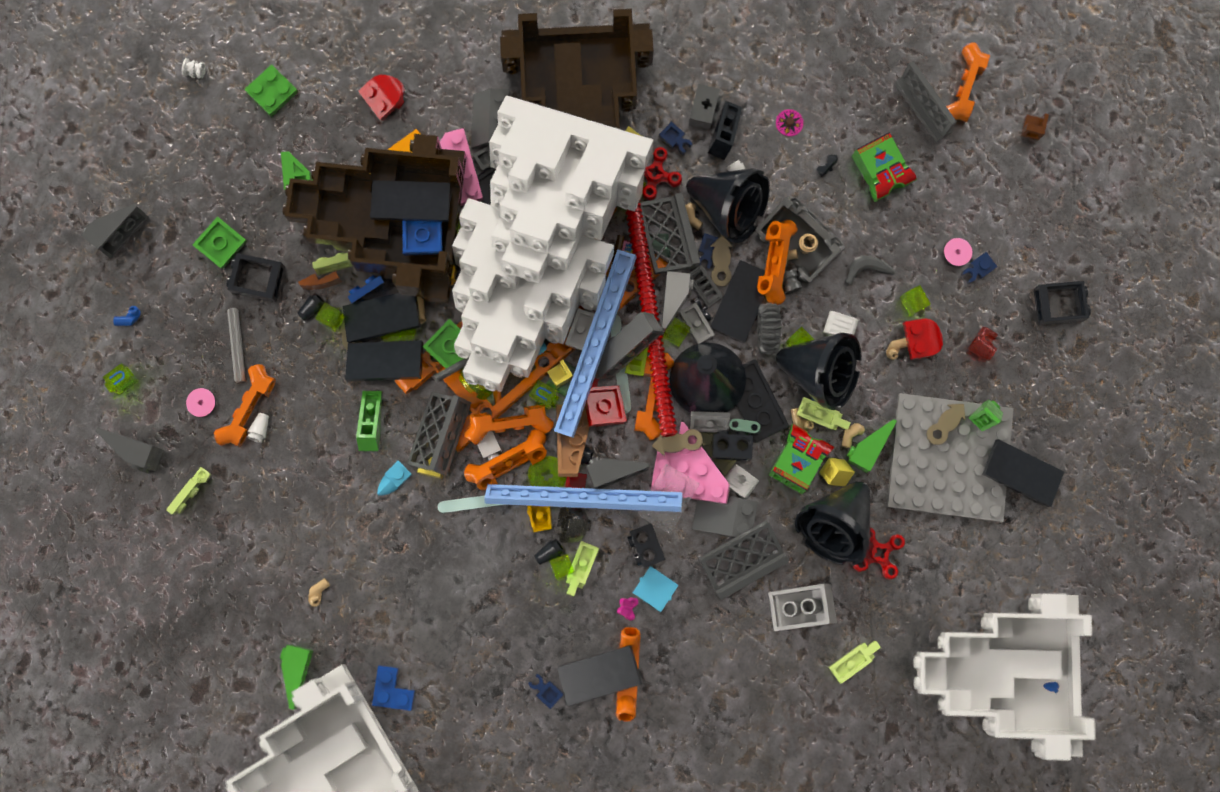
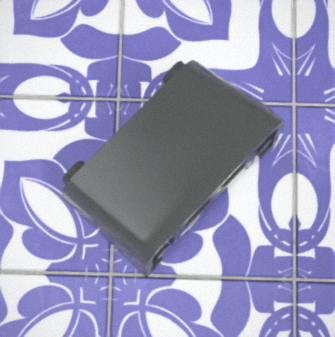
M787 196L756 229L759 233L757 236L766 243L767 229L772 222L792 220L797 226V232L790 238L788 251L797 249L798 259H792L791 261L798 267V276L804 282L808 281L810 283L846 246L797 198ZM805 234H812L817 238L818 246L813 252L803 254L800 251L799 240Z

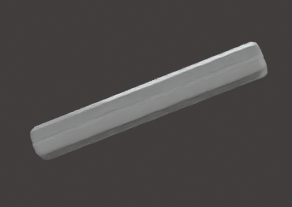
M230 308L227 310L234 381L241 383L246 381L239 310L237 308Z

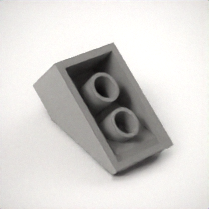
M667 271L661 328L664 333L661 336H664L685 304L687 296H691L693 280H690L689 273Z
M819 584L768 592L774 631L837 623L831 584Z

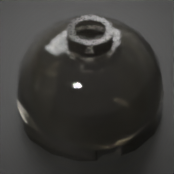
M561 507L557 527L561 526V533H558L559 541L561 543H576L585 537L587 531H590L591 520L588 519L584 509Z

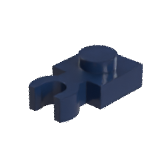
M670 122L659 134L661 140L672 149L677 146L679 152L683 155L686 154V150L682 146L688 145L691 148L693 145L690 140L683 139L685 133L673 122Z
M703 233L698 252L703 253L699 257V266L702 260H706V268L709 269L711 267V256L714 247L710 246L718 237Z
M985 252L970 263L972 268L965 269L961 275L963 276L966 273L971 275V279L967 281L969 284L977 278V275L981 279L998 266L988 253Z
M536 674L535 676L539 679V684L534 685L532 682L528 684L532 689L540 691L536 696L551 709L564 694L551 681L545 685L542 676Z

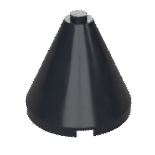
M756 168L694 176L686 184L688 194L721 235L733 243L745 241L756 230L757 226L753 224L758 216L763 217L770 193L769 178L763 175L764 171Z
M844 332L783 348L776 355L777 365L823 408L835 410V407L842 408L855 390L860 371H855L857 360L862 361L860 343L853 334Z
M700 343L684 350L674 361V366L670 371V389L678 405L688 414H691V411L728 412L739 404L744 395L746 373L739 357L729 348L717 343Z
M856 481L804 506L795 518V528L798 534L802 532L805 540L803 542L820 557L836 564L844 565L847 561L853 562L852 565H857L864 561L870 550V489L868 485L864 482Z

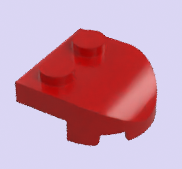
M389 75L373 77L358 91L380 120H384L396 108L400 109L404 103L405 89L403 84L397 78Z
M925 318L905 321L903 323L910 360L930 358L940 352L943 347V337L936 322Z

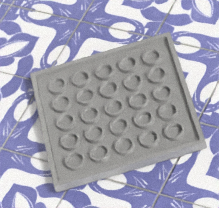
M899 393L887 508L1004 522L1007 487L982 475L995 440L999 439L1008 444L1011 443L1014 408L1000 406V410L1003 412L1001 422L982 432L969 419L982 404ZM964 404L966 420L961 418L959 425L948 433V438L943 444L933 445L930 443L926 436L927 430L930 426L938 423L942 413L950 409L947 405ZM935 430L933 432L934 438H941V432Z

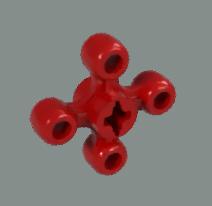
M658 147L654 150V162L646 167L644 171V177L647 179L648 184L642 191V197L646 201H652L656 198V186L661 182L668 183L672 188L679 187L682 183V175L679 172L667 173L663 170L662 164L668 157L667 150L663 147ZM654 172H657L656 177H653V176H652V174H654Z
M870 527L869 553L864 561H862V568L858 564L853 565V568L858 572H863L868 569L871 563H878L882 567L883 576L886 579H894L898 576L899 570L889 561V554L893 550L902 549L905 545V539L903 536L895 534L890 537L887 543L881 544L876 540L875 530ZM895 539L899 540L898 546L894 543ZM877 550H884L880 556L874 557ZM889 568L893 571L892 575L888 574Z

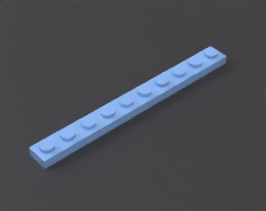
M617 249L554 432L574 438L637 257L635 254Z
M487 484L484 497L485 504L681 512L682 492Z

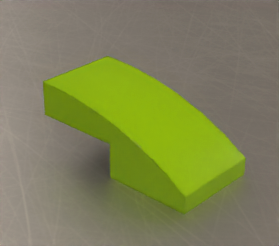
M645 348L626 365V374L644 376L648 348Z

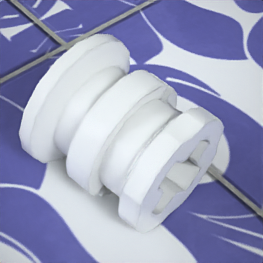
M185 58L182 64V75L184 77L190 75L193 78L198 76V78L203 79L206 69L205 63H198L194 60L190 62L188 58Z

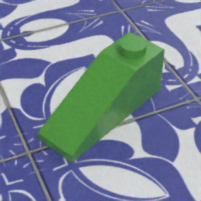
M382 391L362 392L356 434L359 451L379 450Z
M987 400L982 403L969 419L983 432L999 424L1003 412L995 401Z
M895 419L891 420L855 445V447L851 446L846 455L849 457L847 463L865 473L870 472L897 421Z
M291 644L286 645V648L282 649L280 659H282L281 667L289 709L294 710L297 707L292 700V697H294L292 692L304 685L313 650Z

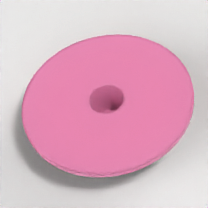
M955 238L946 244L944 255L949 263L955 266H962L970 261L972 248L966 240Z
M195 389L188 395L186 406L192 415L204 417L214 409L215 398L207 389Z

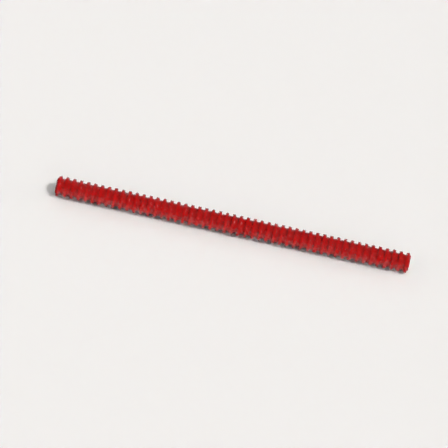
M638 202L635 211L625 210H627L626 215L628 216L626 218L628 221L627 226L630 227L628 232L631 233L629 238H631L632 254L637 256L634 267H636L635 272L637 274L635 276L638 279L636 282L639 284L637 289L640 290L638 295L641 296L639 301L642 302L640 307H642L641 312L652 313L656 320L660 322L658 318L659 313L657 312L658 307L656 306L657 301H655L656 295H654L655 289H653L654 284L652 283L653 278L651 277L653 274L650 272L652 268L649 266L651 262L648 260L650 255L647 254L649 249H646L648 244L646 243V232H644L645 226H643L642 209H640L642 205ZM660 335L647 347L649 348L647 352L650 354L648 358L651 360L649 365H652L650 371H653L651 377L654 378L652 383L655 384L653 388L656 390L654 394L656 395L657 412H659L660 430H662L660 434L663 437H670L678 434V431L675 430L677 425L674 424L676 419L673 417L675 413L672 411L674 407L671 405L673 401L671 400L670 383H668L667 365H665L667 361L664 359L666 355L663 353L665 349L662 347L664 343L661 341L663 336Z

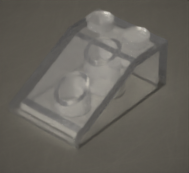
M665 464L650 491L682 492L681 512L639 510L636 515L671 534L700 483Z

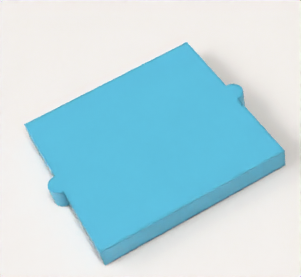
M650 566L643 578L639 579L640 582L633 593L661 612L667 602L672 600L671 596L679 585Z

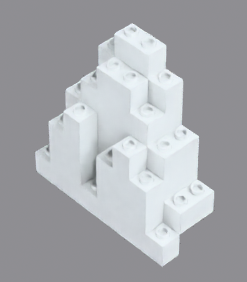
M506 95L498 110V126L489 141L490 167L496 169L490 181L491 207L500 210V219L492 233V248L505 251L501 259L502 272L524 278L527 281L540 283L547 265L555 269L567 270L582 235L601 241L616 206L635 211L642 195L644 171L652 154L653 139Z
M468 198L459 216L461 228L452 245L455 263L461 268L452 293L456 309L462 312L461 318L463 323L454 348L455 353L459 357L469 358L463 370L464 379L472 385L479 384L490 391L497 390L501 392L510 372L517 377H529L545 338L551 343L564 344L579 306L586 310L596 311L606 284V272L614 255V245L582 235L566 271L547 265L540 283L527 281L515 275H508L502 272L501 259L505 251L492 248V233L500 219V210L491 207V205Z
M1031 594V598L1028 600L1031 614L984 613V617L981 618V627L984 629V633L941 632V636L938 637V648L941 649V652H917V656L914 657V668L917 669V677L914 678V688L920 694H942V698H939V710H942L943 715L986 716L983 719V730L986 731L987 735L997 738H1034L1031 743L1032 752L1035 753V756L1045 760H1071V757H1083L1082 740H1095L1094 719L1082 716L1080 635L1092 636L1091 615H1079L1078 595ZM1057 682L1059 684L1058 693L1046 690L1043 687L1044 684Z
M345 664L340 665L321 678L309 681L293 691L294 697H292V700L297 708H301V711L259 736L262 750L265 753L268 752L269 755L226 781L228 792H419Z

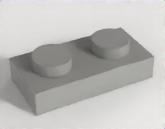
M696 302L679 311L680 316L697 344L703 343L715 336Z
M577 309L565 342L566 346L582 351L595 314Z
M691 411L690 429H695L699 432H729V412Z

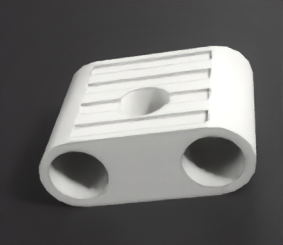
M830 311L823 333L828 336L841 332L854 335L859 320Z
M735 463L725 476V479L730 484V490L742 499H747L759 483L758 479Z

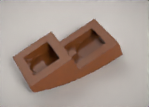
M335 271L321 279L314 273L298 283L304 290H318L337 285L342 280Z

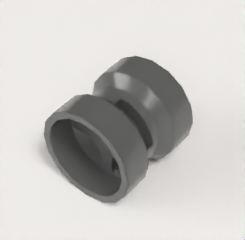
M796 270L784 273V294H790L803 288L801 282L797 279L798 274Z

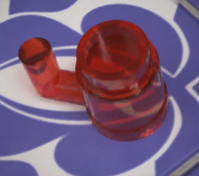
M984 326L974 338L968 350L989 361L996 353L997 348L993 346V343L986 340L985 336L995 340L998 334Z

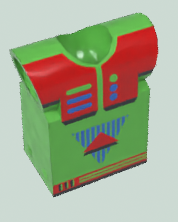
M890 132L857 148L851 156L869 185L874 202L888 196L892 189L903 188L917 181L915 173L905 164V160Z
M792 423L786 445L770 471L769 476L803 494L807 491L823 459L834 449V446L822 439L812 438L806 430Z

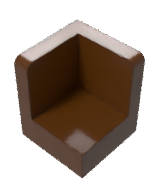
M1045 113L1041 118L1026 115L1021 136L1040 140L1045 134L1049 114Z

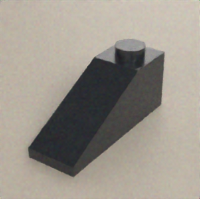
M728 101L724 102L711 138L708 154L725 160L733 147L743 107Z

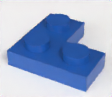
M372 275L365 280L366 285L361 288L357 285L348 291L351 294L348 296V299L353 303L384 281L380 276L375 277V275Z
M378 666L372 706L412 711L415 690L396 688L399 668Z

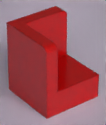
M578 473V477H567L565 487L585 488L587 474Z

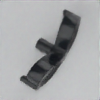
M828 155V162L817 167L820 177H823L829 170L833 171L832 166L838 161L837 155Z
M699 297L695 298L693 301L697 303L705 319L708 322L712 320L713 317L705 311L708 307L704 306L702 308Z

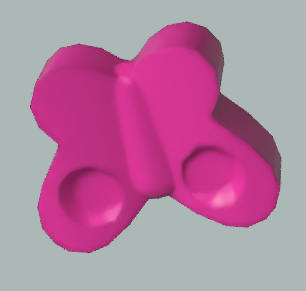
M634 597L629 599L621 598V606L618 608L617 613L623 615L627 620H634L633 608L638 605V599Z

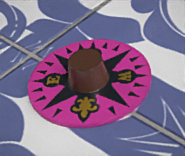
M784 110L776 118V127L781 134L794 136L802 130L803 118L795 110Z

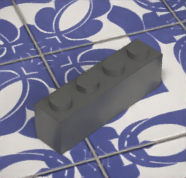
M638 313L635 315L634 320L623 326L616 336L608 340L597 369L600 378L612 379L664 333L652 313Z

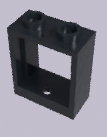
M236 253V257L231 262L232 273L227 278V289L232 294L276 303L285 270L282 262ZM243 261L272 267L266 292L237 287Z
M1084 281L1041 284L1033 289L1038 326L1083 322L1091 314L1090 305L1087 304L1088 288L1085 286ZM1074 290L1077 316L1051 318L1048 292Z

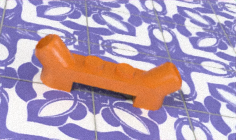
M970 43L962 49L961 54L968 65V70L965 69L961 80H964V82L957 90V102L946 106L955 120L963 122L969 120L975 104L974 101L968 100L976 74H983L990 58L989 54L981 52L977 43Z
M792 220L774 221L767 229L765 240L770 242L765 274L764 276H759L757 285L758 292L765 295L767 303L780 305L786 299L782 284L790 238L797 232V226Z
M665 353L664 359L667 361L665 363L667 371L674 366V361L668 353ZM648 356L644 370L645 377H651V373H653V371H650L652 365H649L651 360ZM653 377L650 380L645 412H637L634 431L644 432L649 440L656 439L662 433V430H660L661 426L653 417V411L658 409L656 406L657 401L655 400L656 395L654 394L656 390L653 388L655 384L652 383Z
M257 364L249 367L248 374L252 386L249 391L244 393L240 408L234 411L232 423L214 431L217 444L223 446L232 443L240 447L245 442L248 436V430L244 428L261 394L269 397L276 383L275 378L267 375L265 366Z
M545 405L524 407L523 415L491 419V415L487 412L470 415L471 426L465 432V437L477 445L489 431L501 433L505 432L507 428L521 430L525 428L524 426L531 425L535 429L547 434L551 431L554 424L553 420L546 415Z
M531 430L527 440L482 465L468 464L464 470L466 480L476 483L480 490H486L487 484L497 485L496 478L530 460L532 465L538 463L547 454L544 447L547 441L546 435L540 430Z
M626 627L621 631L620 648L632 645L637 667L639 668L641 632L637 628ZM637 686L617 692L616 717L621 721H632L636 718Z

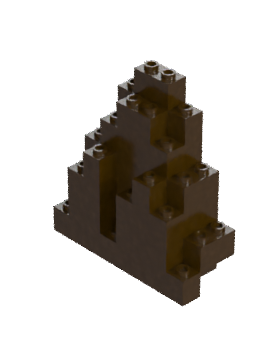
M613 9V25L538 28L537 13L518 14L519 29L501 30L500 50L503 73L517 74L521 72L523 101L616 129H620L619 110L630 112L636 109L637 84L635 66L639 68L651 66L654 49L650 23L633 24L632 9Z
M414 134V140L410 141V152L365 148V153L361 155V166L316 162L315 168H312L311 172L312 180L290 178L289 184L285 188L287 201L283 204L282 212L289 222L307 223V225H304L303 235L309 243L333 245L336 250L348 251V260H350L356 271L380 273L382 278L392 279L400 295L424 297L425 301L449 304L454 264L452 245L458 232L467 157L465 151L442 149L438 136ZM373 180L451 184L449 222H442V251H439V254L404 256L402 221L371 220Z

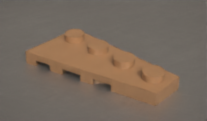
M556 405V423L563 405ZM585 406L574 438L557 433L558 477H578L590 428Z

